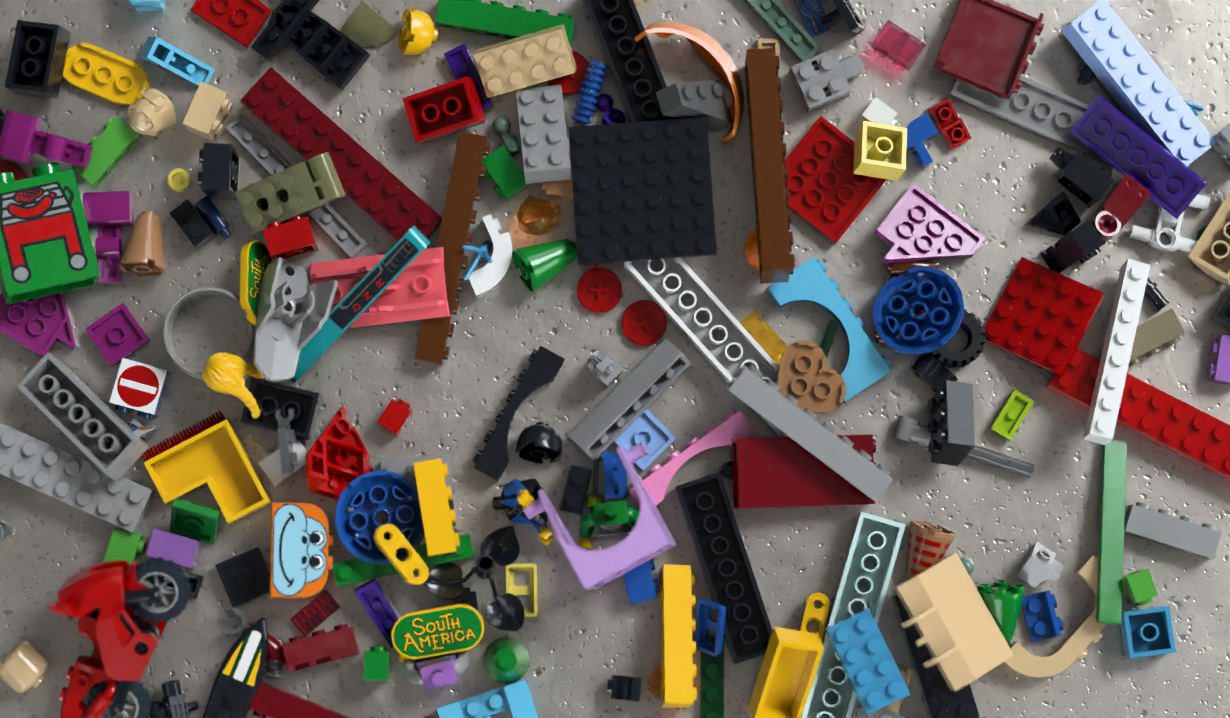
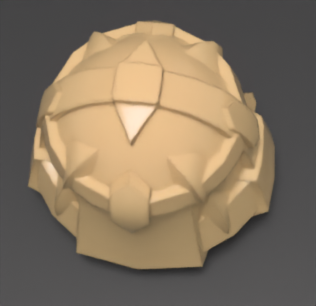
M153 88L141 89L143 98L128 108L127 118H129L132 130L142 135L155 136L158 131L167 129L169 126L174 125L176 121V110L173 103L165 94Z

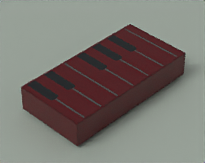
M325 589L290 620L302 635L306 637L341 606Z

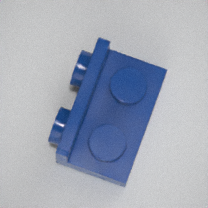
M603 452L605 500L627 499V471L619 454Z
M1048 590L1024 596L1021 606L1030 642L1061 636L1060 631L1063 630L1061 618L1056 617L1054 608H1057V601L1055 595L1051 594Z

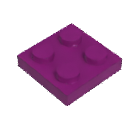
M121 303L85 328L111 367L121 362L122 358H127L150 342V339L125 303Z

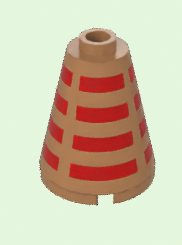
M911 519L906 577L910 579L940 562L951 545L955 532L940 525H937V527L933 526L931 522Z

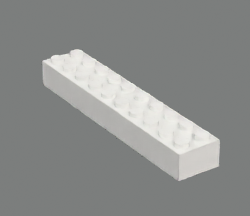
M682 258L624 263V268L662 308L666 315L728 384L743 365L748 368L751 365L762 373L760 377L766 382L772 380L774 383H777L779 366ZM752 409L776 437L783 433V431Z

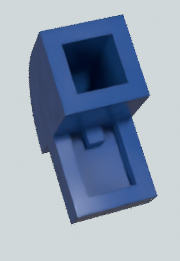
M927 113L914 119L906 127V152L912 149V159L922 169L933 162L923 143L935 137L938 133Z

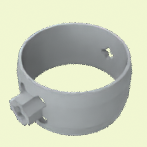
M202 287L184 294L170 308L164 322L163 340L169 357L179 369L199 380H203L202 373L186 368L175 352L172 337L174 324L180 312L189 303L204 296H225L240 304L239 296L223 288ZM250 323L249 344L241 359L255 366L252 359L254 356L255 326ZM247 375L243 377L244 382L249 380L252 376Z

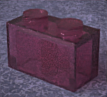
M887 20L871 45L874 48L875 54L882 58L888 57L894 61L892 64L902 71L905 69L910 71L926 46L925 43Z

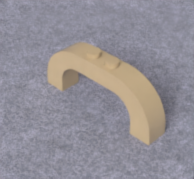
M1089 555L1074 572L1091 590L1092 606L1088 614L1060 646L1047 656L1038 657L1032 655L1018 642H1013L1009 647L1014 655L1003 662L1009 669L1030 677L1056 675L1071 666L1076 659L1080 661L1087 654L1088 650L1086 648L1091 642L1095 644L1102 637L1103 633L1101 631L1107 624L1096 623L1098 559L1094 555Z

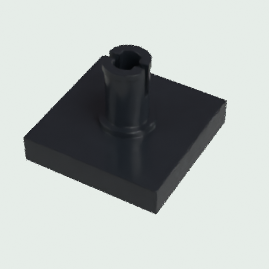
M833 0L837 9L820 18L827 31L843 20L848 25L850 31L858 34L865 30L863 23L849 0Z

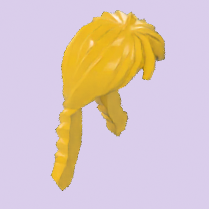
M221 352L210 356L205 366H203L202 372L203 380L208 387L217 392L239 397L249 408L251 416L258 418L261 410L252 393L245 388L243 377L247 375L257 379L265 377L256 366L248 364L237 355Z

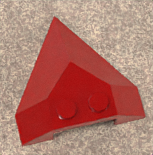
M344 406L340 407L305 455L306 478L310 492L337 501L349 483L363 474L373 472L368 461L371 458L355 427H351L345 415L348 413Z

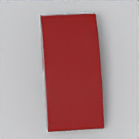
M945 98L927 108L951 149L972 139L962 118L958 117L949 98Z

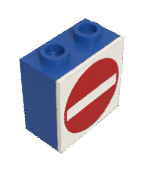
M122 358L109 403L114 404L115 409L128 413L129 409L138 411L137 416L148 419L151 418V415L158 417L170 372Z

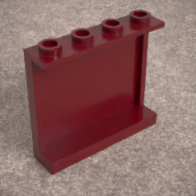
M960 0L933 69L1009 100L1013 93H1018L1022 84L1019 77L1020 74H1025L1030 62L1026 61L1028 54L1032 56L1037 43L1034 42L1036 35L1040 36L1043 30L1044 23L1041 21L1044 14L1040 13L1039 17L1035 18L994 0Z

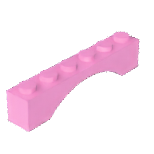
M732 410L723 417L725 422L717 426L714 423L704 431L706 435L699 440L696 436L685 444L687 446L685 451L682 453L678 450L667 457L669 462L661 467L660 464H657L648 471L650 476L644 480L641 479L656 506L664 500L666 489L674 474L690 458L713 448L732 447V438H751L757 433L741 410L737 413L735 410ZM631 483L629 486L632 489L628 493L641 509V500Z

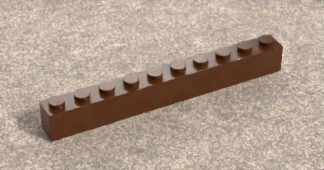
M459 131L436 248L444 247V271L450 316L422 320L414 359L443 364L444 360L449 358L450 346H447L448 337H453L455 324L451 323L453 314L457 315L459 301H456L457 292H462L464 279L460 278L462 269L466 270L468 256L465 255V250L462 246H471L473 233H469L470 225L476 222L477 211L474 210L475 201H480L482 188L478 187L480 178L484 179L486 165H483L484 156H489L491 143L487 142V136Z

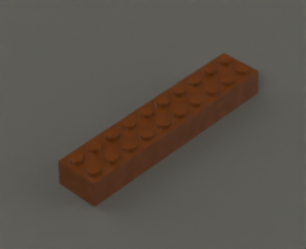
M774 48L747 49L744 67L760 284L788 282L789 276L793 275L795 257L794 254H790L792 252L793 233L792 231L788 232L791 223V209H786L788 208V201H790L789 187H785L787 186L788 167L783 165L785 164L786 143H782L785 127L784 121H781L783 101L780 99L781 78L778 77L780 62L779 56H775Z

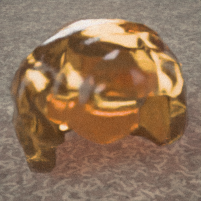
M528 196L520 205L517 213L518 227L524 233L539 236L549 233L559 221L558 216L560 215L561 207L553 199L542 201L541 197Z

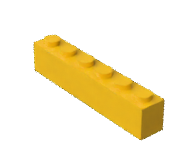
M663 565L660 569L661 707L689 708L697 698V689L693 687V678H696V664L692 662V655L696 653V642L692 641V632H695L696 620L692 618V609H695V595H691V586L695 584V573L691 572V565Z

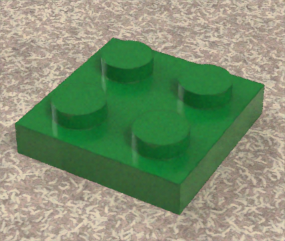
M174 499L169 532L214 545L217 539L220 512L210 507L192 504L189 501Z

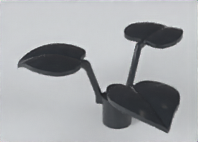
M513 526L500 528L483 540L480 547L481 556L476 560V567H472L471 571L464 578H462L463 572L461 568L454 563L448 562L435 566L429 572L428 579L423 583L433 595L441 599L451 600L462 595L464 591L462 583L467 582L476 573L479 578L490 580L493 596L496 600L490 603L486 609L488 622L494 628L506 631H518L523 626L525 613L522 602L511 593H507L499 598L493 576L495 562L500 566H507L514 563L519 556L520 548Z

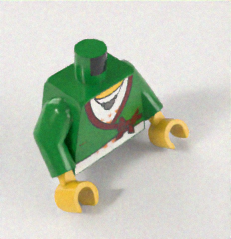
M627 501L594 504L591 510L580 519L581 539H579L577 544L582 548H588V550L593 551L589 538L630 534L638 521L640 510L630 507Z

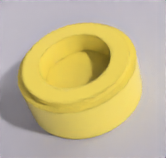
M176 168L169 173L167 182L174 191L183 192L190 187L191 176L186 170Z

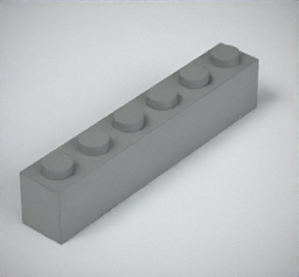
M665 338L568 437L594 461L691 362L681 350Z

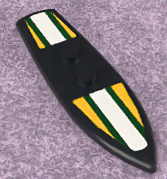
M262 617L252 624L230 648L215 678L203 718H246L250 710L251 701L261 684L267 663L268 630L266 618Z

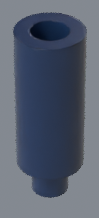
M207 196L194 205L216 235L220 234L224 240L232 235L227 229L230 225Z

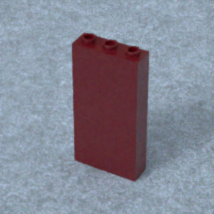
M873 434L844 435L854 443L852 447L858 452L861 449L872 457L871 462L876 465L873 460V453L876 452V441L873 439ZM790 437L732 438L734 508L875 504V501Z

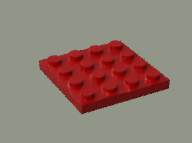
M822 116L817 119L786 158L785 164H783L788 167L787 186H785L789 187L790 192L788 207L834 244L839 241L887 180L853 174L854 141Z
M1021 257L985 326L984 337H986V342L1063 377L1105 294Z

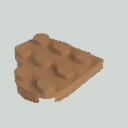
M799 340L790 344L783 351L776 383L780 387L779 392L784 396H787L788 393L799 401L797 406L803 410L807 407L814 413L835 411L844 401L846 384L836 370L827 367V358L823 350L814 342Z

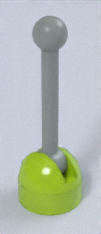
M601 455L594 460L593 492L586 499V508L591 509L594 504L604 503L603 496L598 493V466Z

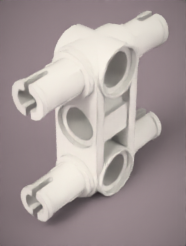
M1198 194L1189 206L1207 210L1210 197ZM1160 205L1158 206L1152 229L1132 225L1129 232V238L1148 242L1150 247H1154L1159 251L1176 252V250L1191 253L1198 242L1180 237L1179 232L1184 211L1176 219ZM1160 234L1167 235L1169 238L1168 245L1160 242Z

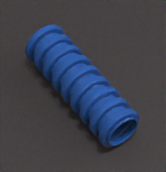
M589 60L588 62L590 66L586 68L588 73L584 75L585 81H582V84H584L583 88H580L582 92L581 95H578L579 101L575 103L577 108H574L575 114L571 116L574 121L587 125L591 124L592 110H595L594 104L598 102L596 98L600 96L598 91L602 89L601 83H604L605 69L609 67L607 64L595 60Z

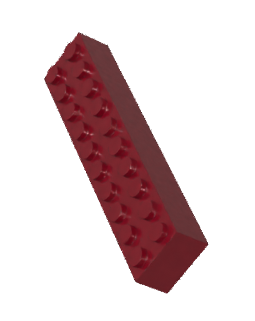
M272 67L264 73L240 100L247 110L305 161L328 152L346 197L397 242L413 226L427 239L441 226L442 217Z

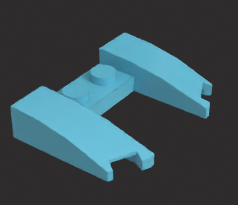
M526 679L437 708L439 718H482L484 715L490 716L511 709L513 718H538Z

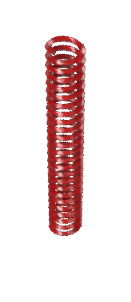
M219 410V415L215 412V415L212 414V417L209 416V419L205 418L206 422L202 419V422L196 423L197 428L193 424V429L191 426H189V429L186 428L187 433L183 430L184 435L180 431L179 434L176 433V436L173 435L174 440L172 437H169L171 442L166 438V441L163 440L164 445L162 442H160L161 447L159 444H156L157 448L153 445L154 450L150 447L151 452L147 449L148 455L145 451L144 455L142 454L141 456L146 462L226 420V418Z

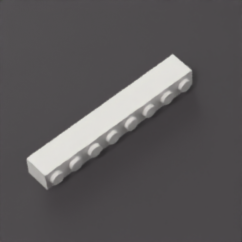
M1128 259L1121 266L1083 440L1107 445L1113 439L1148 279L1149 264Z

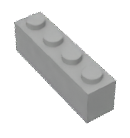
M1141 502L1128 506L1125 516L1124 533L1208 560L1214 559L1221 537V532L1215 531V526L1206 523L1199 526L1193 524V519L1180 516V519L1171 517V512L1163 509H1158V512L1149 510V505Z

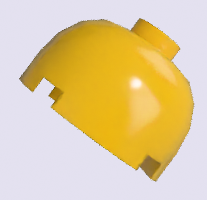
M406 9L401 19L405 24L403 29L399 28V50L402 51V54L407 55L423 54L431 47L432 42H436L438 31L434 28L431 17L425 12Z

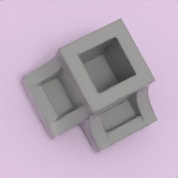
M1036 541L1026 559L1020 565L1017 577L1036 589L1044 580L1056 582L1062 573L1064 565L1054 559L1056 553Z

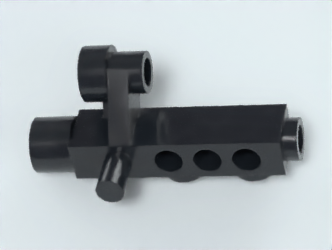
M180 679L161 683L164 697H162V701L151 702L149 716L150 718H190L189 712L198 710L199 704L197 701L186 702L185 693H182Z

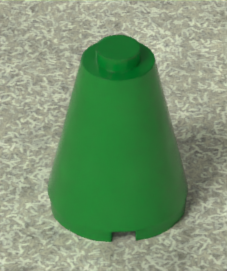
M562 239L514 250L512 252L513 263L516 269H520L522 275L519 277L527 290L530 292L537 291L577 259L576 243L569 239Z
M501 637L491 642L486 648L483 664L487 674L493 680L507 684L518 681L526 674L530 664V657L527 648L521 641L512 637Z

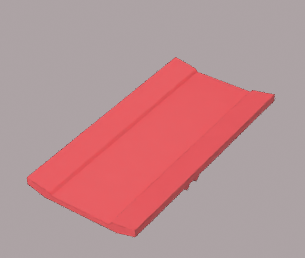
M444 247L424 249L348 328L449 317L450 312L444 271ZM386 254L311 263V285H317L330 280L338 281L331 312Z

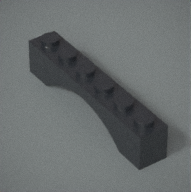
M541 345L538 350L533 349L528 358L531 364L527 370L522 369L517 378L520 384L516 391L511 389L506 398L509 404L505 411L501 409L495 418V422L498 424L494 431L489 430L483 442L487 443L483 451L478 450L472 460L475 463L474 469L498 482L510 462L508 434L516 411L532 392L554 381L565 362L563 357Z

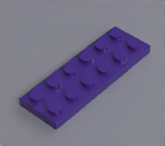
M1100 95L1070 130V133L1123 176L1127 173L1152 193L1149 197L1176 219L1207 184L1205 180Z

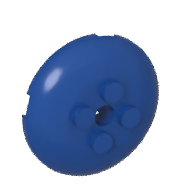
M915 267L907 269L908 272L897 277H892L878 293L873 308L874 325L881 339L892 349L912 355L929 353L945 345L958 331L964 315L963 295L953 278L936 268ZM925 310V313L916 317L919 311Z
M373 471L357 477L343 490L335 509V526L342 544L352 555L372 564H391L376 545L374 532L381 525H394L415 550L425 536L416 485L398 473ZM378 511L386 515L384 524H378L375 520V515ZM385 532L384 539L388 540L390 535ZM399 548L396 551V558L399 561L406 558V551L403 548Z

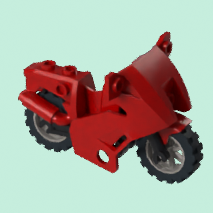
M151 558L139 565L137 561H134L131 565L126 560L108 561L85 568L65 580L58 591V602H53L49 610L64 614L68 619L79 618L78 631L92 640L94 649L91 656L79 655L75 666H70L66 679L70 681L67 688H62L58 699L62 701L60 718H110L105 713L108 711L113 718H117V715L120 713L124 718H130L125 709L136 710L131 718H148L151 707L150 693L148 689L144 688V683L140 678L167 622L171 618H176L184 610L190 597L191 585L188 582L189 577L187 573L183 572V568L180 565L177 566L174 564V561H166L164 558L154 560ZM150 575H154L155 581L149 582V579L146 578ZM158 575H164L165 577H167V579L164 581V579L159 578ZM172 581L175 590L166 589V585ZM163 593L174 594L175 597L169 603ZM161 600L165 604L164 606H155ZM92 684H96L94 685L88 696V704L86 706L82 698L85 696V694L90 689ZM131 696L136 704H127Z

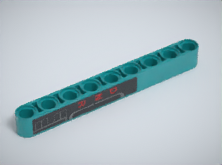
M415 226L397 242L329 313L328 319L322 325V328L301 349L295 375L291 378L294 383L431 243Z

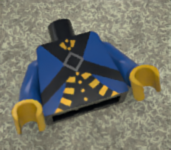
M514 479L505 484L501 496L493 498L492 505L494 510H504L508 519L513 523L533 525L539 533V540L544 545H548L554 539V536L552 535V529L547 527L546 524L548 520L547 512L544 511L529 520L522 508H527L531 502L538 499V490L542 488L537 479L522 481Z

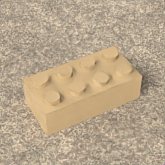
M563 24L479 48L473 54L487 98L573 74L577 68Z

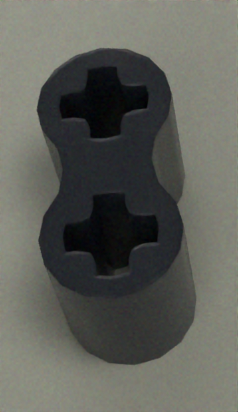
M930 353L922 354L910 367L911 371L934 392L946 380L956 382L958 380L951 371L944 367Z

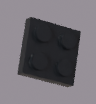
M259 547L215 565L232 607L269 593L270 572Z

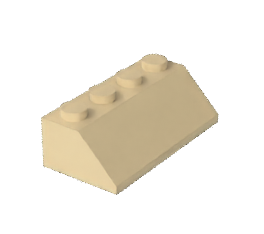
M1230 192L1188 256L1202 271L1225 286L1230 282Z

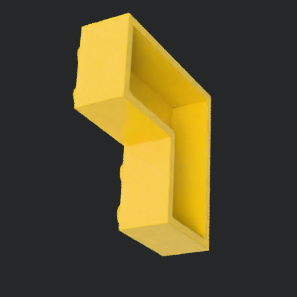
M228 419L144 462L164 503L167 505L172 504L174 499L179 500L208 485L227 522L233 524L273 503Z

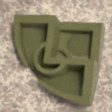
M363 1L357 6L340 30V32L348 36L360 47L374 45L375 48L386 44L399 33L398 30Z

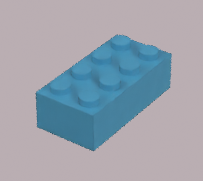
M869 608L825 628L865 714L873 713L910 695Z

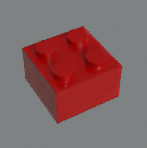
M303 215L294 216L289 219L290 222L281 224L280 221L267 225V229H263L269 254L273 260L278 257L287 259L319 249L312 223L308 217L303 218Z

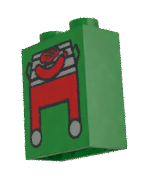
M59 163L43 164L32 169V178L15 181L14 173L12 172L0 173V284L6 305L94 286L98 283L100 272L73 169L61 171Z

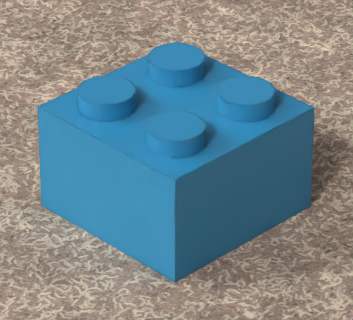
M1169 606L1122 611L1120 629L1125 658L1176 652Z

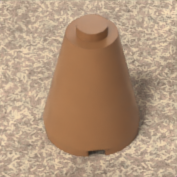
M143 211L142 214L137 216L119 263L121 271L130 274L131 270L136 271L139 277L162 276V272L165 274L166 263L160 217L156 216L155 212Z

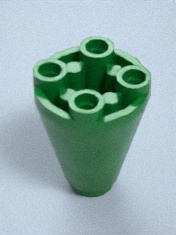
M996 580L994 585L978 584L977 590L1007 644L1010 645L1024 597V585H1008L1007 580Z

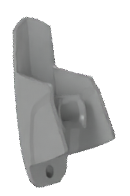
M279 257L271 260L264 272L260 285L257 320L255 323L254 365L270 382L285 381L294 377L300 351L328 319L338 286V281L335 280L310 285L309 275L302 266Z

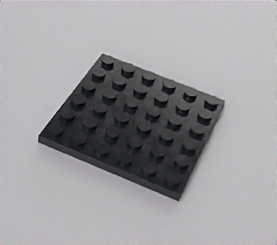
M707 117L568 127L578 266L717 255Z

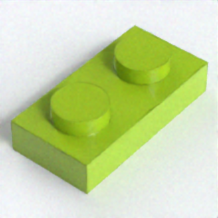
M1014 389L990 429L1011 441L1034 401Z

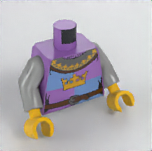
M468 650L416 659L414 661L398 653L399 661L403 663L408 680L412 684L422 685L425 690L457 682L461 674L469 667Z

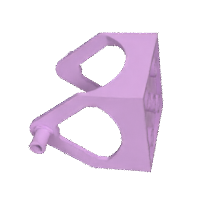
M643 442L628 450L622 449L621 446L616 448L641 500L640 514L634 529L617 545L605 550L590 551L576 544L543 489L538 490V499L531 502L527 508L522 507L529 520L544 511L547 512L554 531L585 589L596 590L677 546L649 492L633 467L635 461L649 455Z

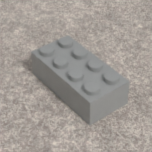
M554 85L517 89L516 98L525 184L570 180L571 167L562 86Z

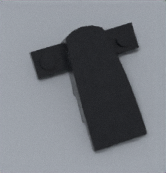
M284 0L273 11L268 26L252 44L251 48L271 62L287 42L309 64L343 91L371 55L329 22L311 12L320 0Z

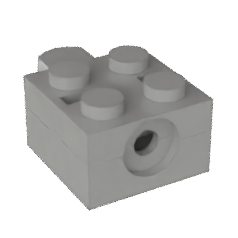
M832 49L791 66L789 72L805 109L809 113L849 96L852 90L848 81L862 74L864 64L861 58L856 55L838 61L835 51Z

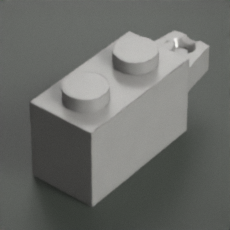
M605 350L601 353L596 351L588 358L587 370L606 389L623 373V368Z

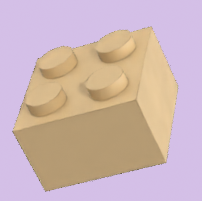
M201 81L182 124L189 132L214 142L215 137L219 138L222 133L224 117H228L233 107L231 98L227 92Z

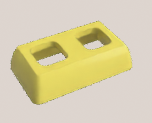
M510 564L506 566V594L529 596L530 606L528 609H524L525 617H535L538 614L537 565ZM516 572L529 573V584L527 586H516L514 584V574Z

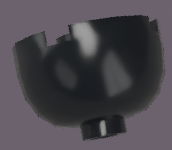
M537 422L535 425L526 427L520 433L515 452H519V457L528 462L543 464L542 459H550V463H555L562 456V440L559 433L550 427L549 424Z

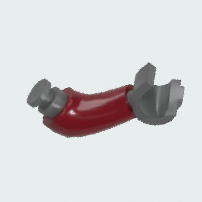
M235 607L225 609L228 617H236L239 620L240 626L236 629L225 627L224 635H239L252 625L251 622L250 624L247 623L246 615L242 610ZM268 633V655L265 667L267 672H264L263 676L280 679L281 675L278 673L282 671L283 665H287L282 643Z

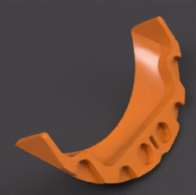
M678 22L649 24L634 38L636 42L650 33H655L660 38H668L674 34L685 37L731 91L733 101L728 110L732 123L729 132L721 141L725 143L733 138L742 123L744 92L739 73L730 56L712 37L690 25Z

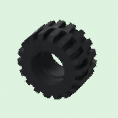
M964 309L960 327L965 330L968 336L966 348L955 352L943 345L929 353L943 366L946 365L949 368H960L971 363L979 357L986 342V337H984L985 328L981 327V320H977L975 314L972 312L968 313Z

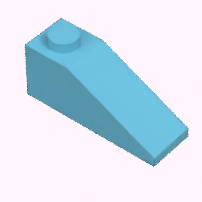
M148 36L138 56L156 67L198 87L201 81L208 84L215 71L214 68L158 37Z

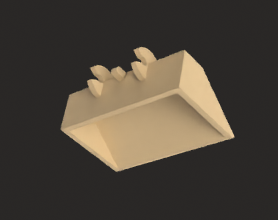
M957 553L893 587L910 619L901 624L902 627L906 628L914 624L921 637L915 643L918 647L925 644L932 656L931 659L923 663L924 666L930 667L936 663L951 691L964 687L1014 655Z

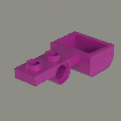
M7 109L0 133V156L31 164L33 154L35 153L49 159L88 168L94 146L41 131L43 119Z
M132 192L84 193L83 210L88 229L97 228L95 246L100 272L98 283H123L122 271L119 268L122 257L121 227H133Z

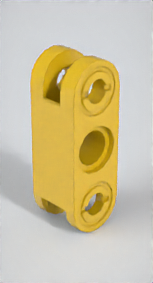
M391 524L379 526L374 532V541L408 584L418 585L424 583L428 579L429 569L402 533ZM385 532L390 535L388 540L384 539ZM399 548H403L407 553L404 561H399L396 558V551ZM414 569L418 570L417 577L413 576Z
M813 593L807 597L799 631L808 632L806 629L807 623L811 620L816 621L818 624L816 634H819L821 642L830 607V602L826 595ZM815 600H819L821 603L818 609L814 607Z

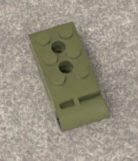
M328 152L312 157L307 161H303L234 192L251 234L263 232V229H267V225L280 221L283 224L290 221L289 219L294 216L304 215L346 196Z

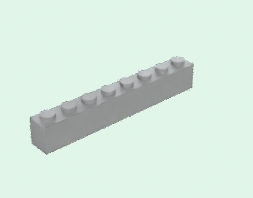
M743 365L727 385V389L876 502L893 481L889 476L891 471L881 463L878 466L872 463V457L861 449L860 452L852 447L854 443L844 435L842 438H839L834 434L836 429L830 424L818 422L816 420L817 415L807 407L803 410L797 406L799 403L797 399L789 393L787 396L780 393V387L772 380L768 382L760 377L762 373L751 365L748 368Z

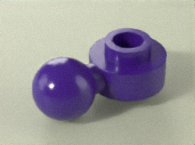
M600 94L596 98L598 101L597 104L595 103L597 109L604 112L601 119L602 125L626 122L624 113L619 109L612 108L614 102L610 95Z

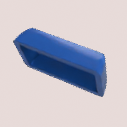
M706 599L697 600L696 628L694 632L696 650L714 657L721 653L726 615L725 606ZM711 607L718 609L717 621L712 620L710 617ZM709 629L716 631L715 643L708 639Z

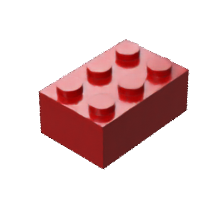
M463 77L403 98L414 139L417 143L424 144L487 123L473 78Z

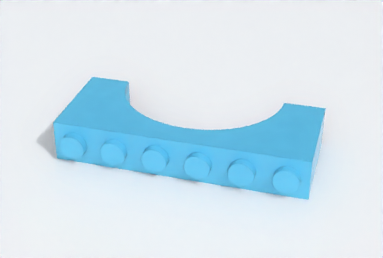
M812 257L793 270V275L789 276L788 282L773 283L766 290L778 308L797 302L810 303L826 310L839 323L847 342V360L840 374L846 384V396L843 401L845 403L890 373L889 367L891 364L884 354L881 356L877 351L878 344L871 335L868 337L864 332L865 325L858 316L855 318L850 310L853 308L845 297L842 299L837 292L840 290L833 278L829 280L824 272L827 269L820 259L816 261Z

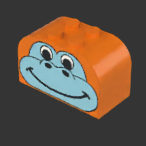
M310 503L271 504L269 599H308L319 593L325 586L328 571H331L333 566V556H328V548L333 546V532H329L328 519L325 513L316 505Z

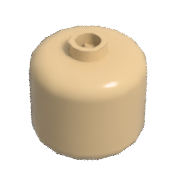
M21 641L0 662V677L16 692L23 693L31 686L36 688L44 680L42 675L48 668L49 662L28 641Z

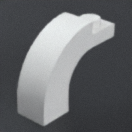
M491 214L482 219L493 243V254L491 257L493 262H488L481 269L472 272L468 278L477 298L498 287L507 276L512 263L513 249L509 232L499 234L503 230L498 219H493Z

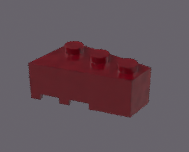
M345 623L334 626L335 631L326 633L325 629L312 632V637L303 639L302 635L289 638L290 643L282 644L288 671L294 672L360 654L354 626L348 627V624Z

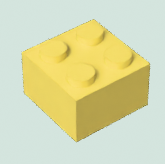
M863 121L855 132L853 174L898 181L906 170L907 128Z

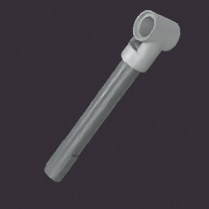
M900 415L893 438L910 444L916 442L918 445L928 448L931 435L928 432L927 425H920L919 421ZM975 445L966 456L967 458L1028 478L1033 474L1035 466L1033 463Z

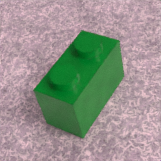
M504 145L483 159V165H486L485 177L487 180L492 178L496 184L493 188L500 199L505 197L508 201L530 186V184H525V175Z
M370 647V651H365L364 680H390L391 651H386V647Z

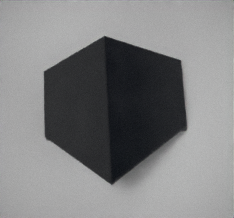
M1062 191L1024 226L1065 236L1081 223V220L1067 195Z

